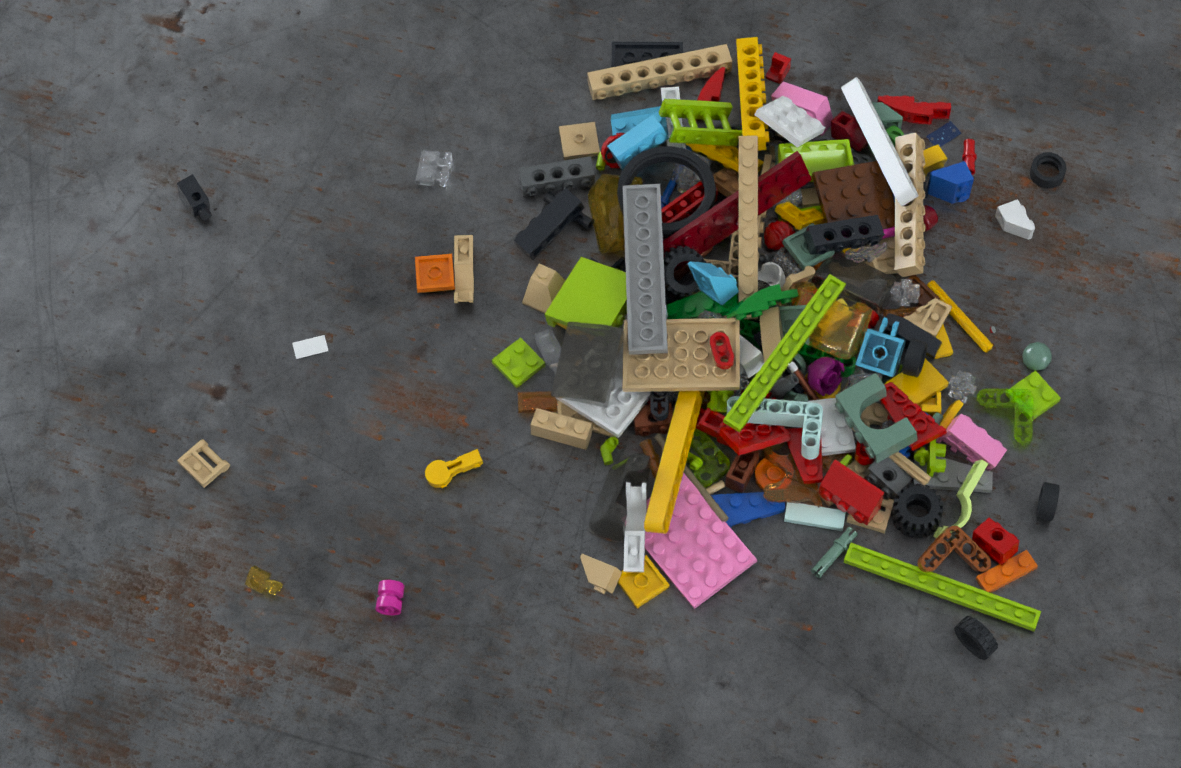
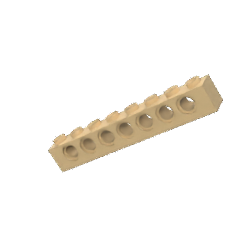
M727 44L588 72V86L592 100L605 99L606 97L620 96L625 93L639 92L649 88L655 89L659 86L673 85L683 81L688 82L693 79L708 78L721 67H726V74L732 72V59Z
M917 133L895 137V149L919 195L903 207L895 197V271L902 277L922 274L923 266L925 265V258L923 256V249H925V241L923 239V232H925V224L923 222V215H925V208L923 206V199L925 198V191L923 189V182H925L923 166L925 165V158L923 156L925 142Z

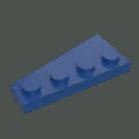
M784 491L711 495L729 517L726 523L730 528L740 523H749L757 518L763 519L785 512Z

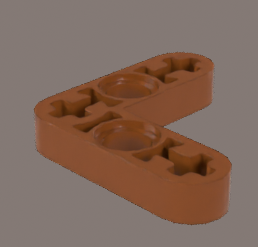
M955 525L947 527L919 557L917 563L919 569L923 572L934 571L954 550L976 572L987 571L991 566L989 556L960 527ZM950 531H951V532H952V531H955V532H956V534H955V537H956V538L950 539V540L947 542L946 539H949L950 536L952 535V534L950 533ZM939 543L945 547V552L942 555L936 551V546ZM965 543L971 546V553L969 555L963 552V545ZM932 556L936 557L930 561L931 567H925V560L930 559ZM983 559L984 561H983L982 564H983L984 566L979 567V566H978V564H979V561H978V560Z

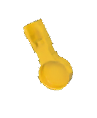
M478 449L457 457L453 461L435 460L426 467L425 476L432 487L443 489L447 487L452 477L456 476V474L478 468L483 464Z

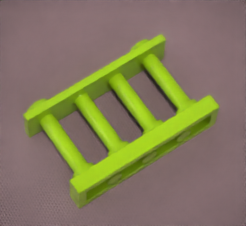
M664 99L660 107V117L670 118L674 127L669 138L670 143L737 146L739 136H742V130H732L728 117L733 107L729 102ZM678 118L687 119L690 127H681ZM695 119H703L707 128H698ZM712 120H720L723 129H715Z

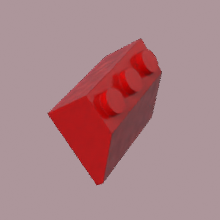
M836 459L833 461L819 487V494L824 500L833 502L839 510L849 513L859 523L868 525L881 509L884 492Z

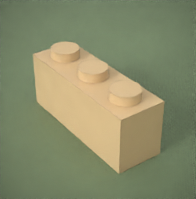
M536 408L531 422V435L587 450L592 436V423Z

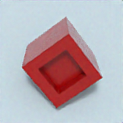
M775 52L765 78L781 84L790 70L791 58Z

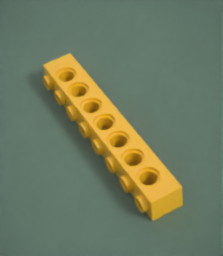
M758 37L736 39L743 136H758V151L766 150V142H769V131L765 130L768 129V125L754 115L757 109L766 104V93H762L765 91V80L761 81V79H765L764 68H760L764 67L763 56H759L763 55L762 44H758Z

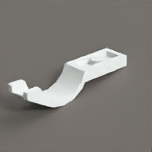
M626 482L627 519L624 537L623 571L644 573V521L647 513L646 483H642V487H632L631 483Z

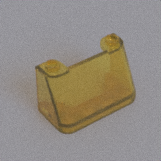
M602 174L588 194L589 207L592 219H594L593 225L601 253L625 251L624 216L617 197L620 175ZM635 177L631 185H643L642 178Z
M811 282L800 284L798 288L799 296L794 298L791 306L807 305L818 291L815 284ZM835 301L809 336V344L807 345L842 359L852 358L861 349L873 309L868 308L864 303L848 306Z

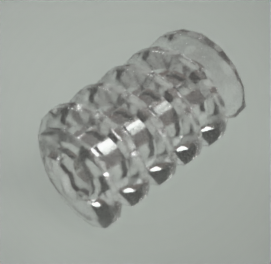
M784 246L776 253L772 262L782 268L786 278L792 273L802 272L803 269L798 263H795L793 257L790 258L791 254L789 252L784 253L786 250Z

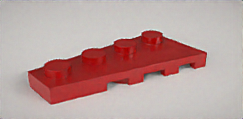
M892 382L885 384L887 396L879 401L894 424L907 417L916 430L917 441L909 445L912 451L947 434L946 429L942 425L937 424L933 417L922 411L921 407L916 403L914 404Z

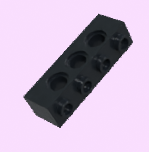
M872 215L808 226L803 236L810 255H822L830 251L840 252L847 248L858 249L865 245L875 246L880 243L885 234L879 216Z

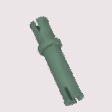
M847 527L840 538H836L833 541V546L811 569L813 574L820 569L815 575L816 577L821 578L842 552L848 549L847 546L858 536L856 531L849 536L853 528Z

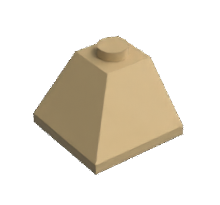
M538 264L530 278L522 304L545 314L566 280L557 271Z

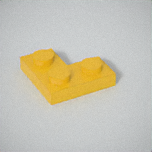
M790 202L776 205L775 212L798 230L812 223L814 225L825 223L823 213L816 208L801 211Z

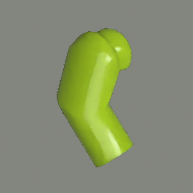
M691 452L688 453L687 462L690 463V468L698 470L702 467V459Z

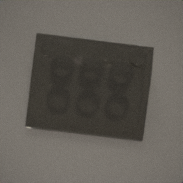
M568 322L551 396L608 408L625 335L623 328L602 324Z

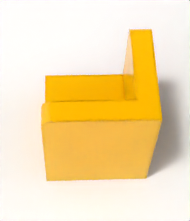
M937 392L935 398H930L920 405L921 410L931 415V417L936 412L941 414V392Z

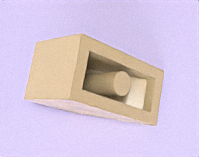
M581 554L580 558L588 582L595 586L594 590L605 594V592L613 594L622 572L612 565Z

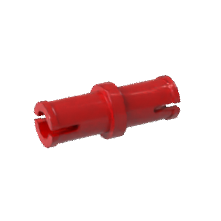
M966 139L963 142L964 153L962 154V160L966 162L971 174L974 175L975 161L977 159L975 141L973 139Z

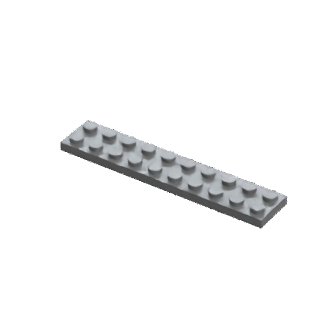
M660 184L623 186L629 355L668 353Z

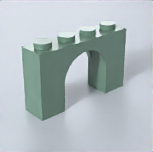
M874 373L836 394L835 407L840 414L843 413L846 417L845 422L847 426L855 430V437L858 442L865 445L868 457L870 459L874 458L876 463H879L916 442L917 432L907 417L885 429H873L863 423L861 420L863 411L868 406L887 396L885 385L878 375Z

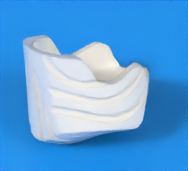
M773 262L763 264L758 272V289L761 290L780 284V288H782L786 282L782 268Z

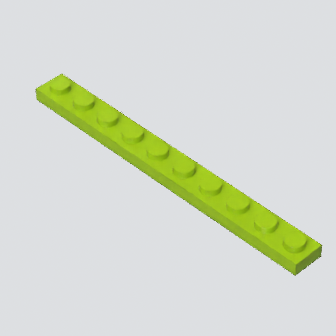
M831 274L828 275L723 420L725 424L740 433L841 294L846 283Z
M850 543L843 563L1031 631H1035L1041 611L934 572H923L917 566Z

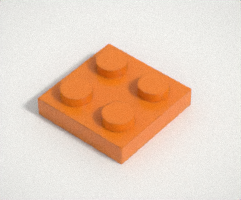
M452 254L415 257L417 293L455 290Z

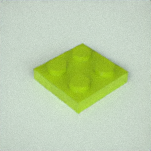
M521 337L492 359V364L516 388L545 367V362Z
M1037 371L1025 377L1005 393L1030 422L1060 402L1061 399Z

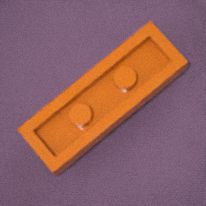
M1025 550L1010 558L1003 565L999 564L976 576V581L982 590L992 593L1034 571L1038 565L1030 553Z

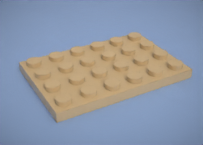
M735 318L666 319L668 353L629 355L628 321L624 320L623 392L740 390V320L736 321ZM716 332H723L729 338L734 354V364L729 369H720L715 364L710 348V337Z

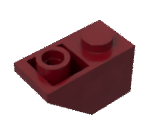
M841 111L831 120L832 138L836 140L849 139L850 147L859 152L869 144L855 117Z

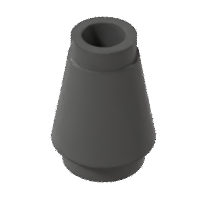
M792 373L778 379L771 389L772 394L776 398L784 397L788 391H791L799 383L798 377Z

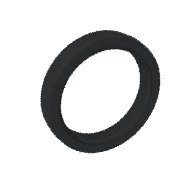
M672 146L655 147L636 155L623 169L617 189L619 206L624 216L623 186L631 185L635 176L644 168L656 163L672 162L684 165L696 173L704 187L703 201L699 208L689 217L677 222L662 223L663 239H667L713 208L716 198L715 181L708 165L696 154L686 149Z

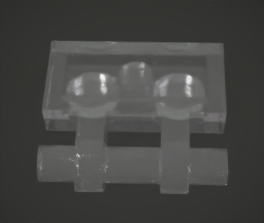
M422 150L415 180L416 184L434 186L435 180H438L440 186H446L450 178L449 169L453 164V154L446 152L445 157L440 158V152ZM438 166L442 167V171L437 172Z

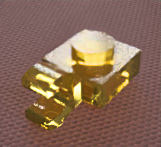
M255 565L250 568L245 585L260 593L267 590L274 595L277 591L280 592L283 586L279 581L270 580L271 574Z

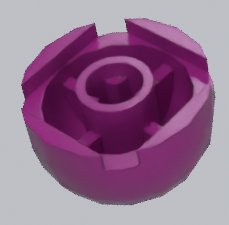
M821 357L815 360L808 367L807 380L810 387L822 396H825L826 393L832 394L843 379L840 375L841 371L844 372L845 370L844 364L832 357Z

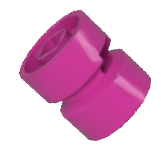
M395 580L380 581L378 587L379 597L376 601L375 610L384 615H399L402 609V600L400 599L403 598L405 585Z

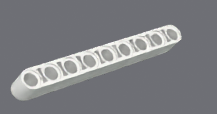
M855 77L843 85L841 89L894 196L903 207L919 195L863 84Z

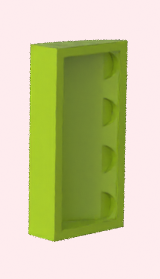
M849 139L806 142L799 147L792 143L778 144L779 163L798 151L804 160L811 178L812 173L816 171L854 165Z

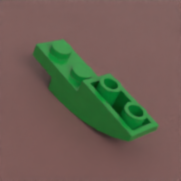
M780 284L761 289L738 302L727 314V319L735 318L737 321L747 318V315H751L752 318L762 316V312L768 310L769 307L776 306L779 302H781V305L792 303V299L799 296L798 290L781 291Z

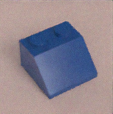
M960 162L932 171L927 187L928 195L952 204L969 199L974 178L966 162Z

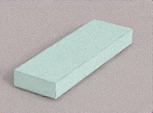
M787 501L784 522L843 531L846 512Z

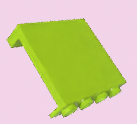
M580 257L545 313L547 324L555 327L557 323L601 338L604 345L608 346L610 341L614 340L618 328L624 324L627 314L626 272Z

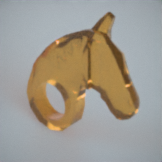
M771 446L762 449L765 458L786 473L781 481L764 487V498L767 501L796 504L812 501L818 508L822 506L817 494L818 483H803L791 453L788 455H778L773 452Z

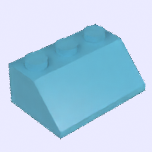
M661 106L611 114L613 136L616 133H626L651 115H654L663 126L667 135H669L667 118L660 117L659 110Z
M651 115L607 146L623 171L628 162L636 155L660 146L669 137L654 115Z

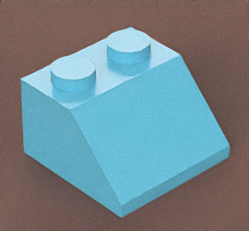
M692 261L687 263L700 291L720 305H723L739 292L736 286V279L731 274L727 275L721 267L717 268L711 263Z

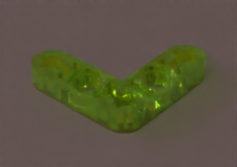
M1028 389L980 390L977 394V401L981 406L986 408H1015L1014 437L1020 445L1030 444L1033 439L1034 396ZM986 393L989 397H995L994 393H997V403H994V399H988L987 402L984 403V400L981 399V397H984ZM1004 393H1008L1011 396L1010 401L1007 403L1000 401V396ZM1014 393H1016L1017 397H1023L1024 394H1027L1030 399H1027L1025 403H1023L1022 399H1016L1017 403H1014ZM1022 412H1027L1030 417L1028 421L1021 422L1019 415ZM1019 425L1024 426L1025 433L1029 435V437H1025L1024 441H1022L1021 437H1018L1022 435L1023 430L1022 427L1018 428Z
M695 428L693 435L696 437L700 436V442L692 438L691 447L706 464L693 474L706 489L729 471L730 461L705 432ZM705 448H712L714 453L708 456L704 454L703 450ZM717 461H718L720 464L725 463V464H724V468H722V467H719V468H718V467H717V465H718ZM707 472L711 475V478L703 480L700 475Z

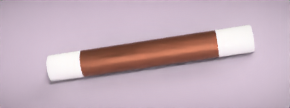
M792 360L788 368L798 377L799 384L811 401L820 400Z

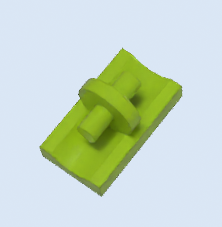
M734 390L707 391L711 395V401L707 403V408H710L711 411L727 414V401L734 395Z
M935 439L929 442L927 450L925 447H920V450L914 453L915 461L920 462L921 466H924L927 462V474L930 477H933L934 472H945L946 460L936 459V457H945L946 444L936 443Z

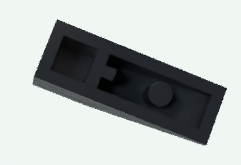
M888 313L886 317L888 318V324L884 331L885 334H891L893 323L897 321L899 322V327L895 337L906 340L904 348L908 349L912 339L924 341L928 344L926 356L935 358L942 345V341L909 320Z

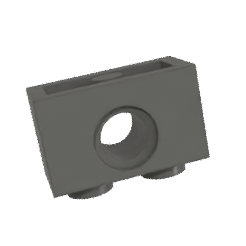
M889 457L879 463L874 461L863 473L871 484H875L884 492V496L890 499H894L897 493L901 492V489L912 480ZM883 474L888 475L890 481L885 480Z

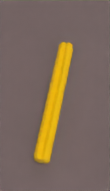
M934 280L930 281L927 286L940 298V301L952 306L949 314L984 352H989L993 344Z

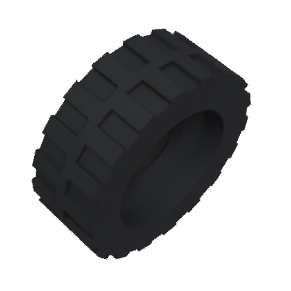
M967 615L954 627L955 634L963 646L979 659L986 660L998 649V643L993 634L976 618Z

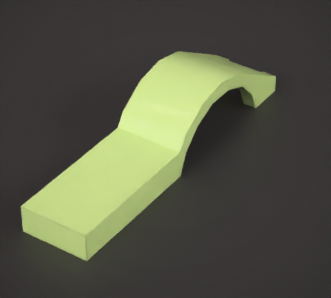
M984 460L974 462L956 494L961 504V515L952 526L955 525L961 528L970 518L972 504L969 497L988 465ZM948 526L937 527L933 537L937 539Z

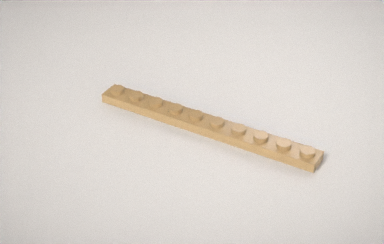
M739 136L740 302L745 297L758 291V136ZM747 315L745 319H758V317L752 318L751 315Z

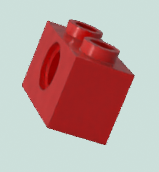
M990 517L973 531L972 540L1000 565H1003L1018 552L1020 540Z

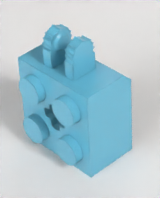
M884 317L879 331L867 329L856 365L894 377L906 340L895 337L899 327V322L897 321L893 323L890 335L884 333L888 324V318ZM884 348L885 355L881 356V358L878 357L877 350Z

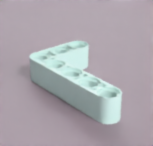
M733 396L728 399L727 414L740 396ZM764 398L747 423L803 428L802 456L811 460L819 455L823 421L822 406L813 402Z

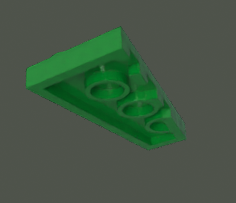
M698 292L666 305L667 319H709L726 316L738 303V293L723 305H720L703 292Z

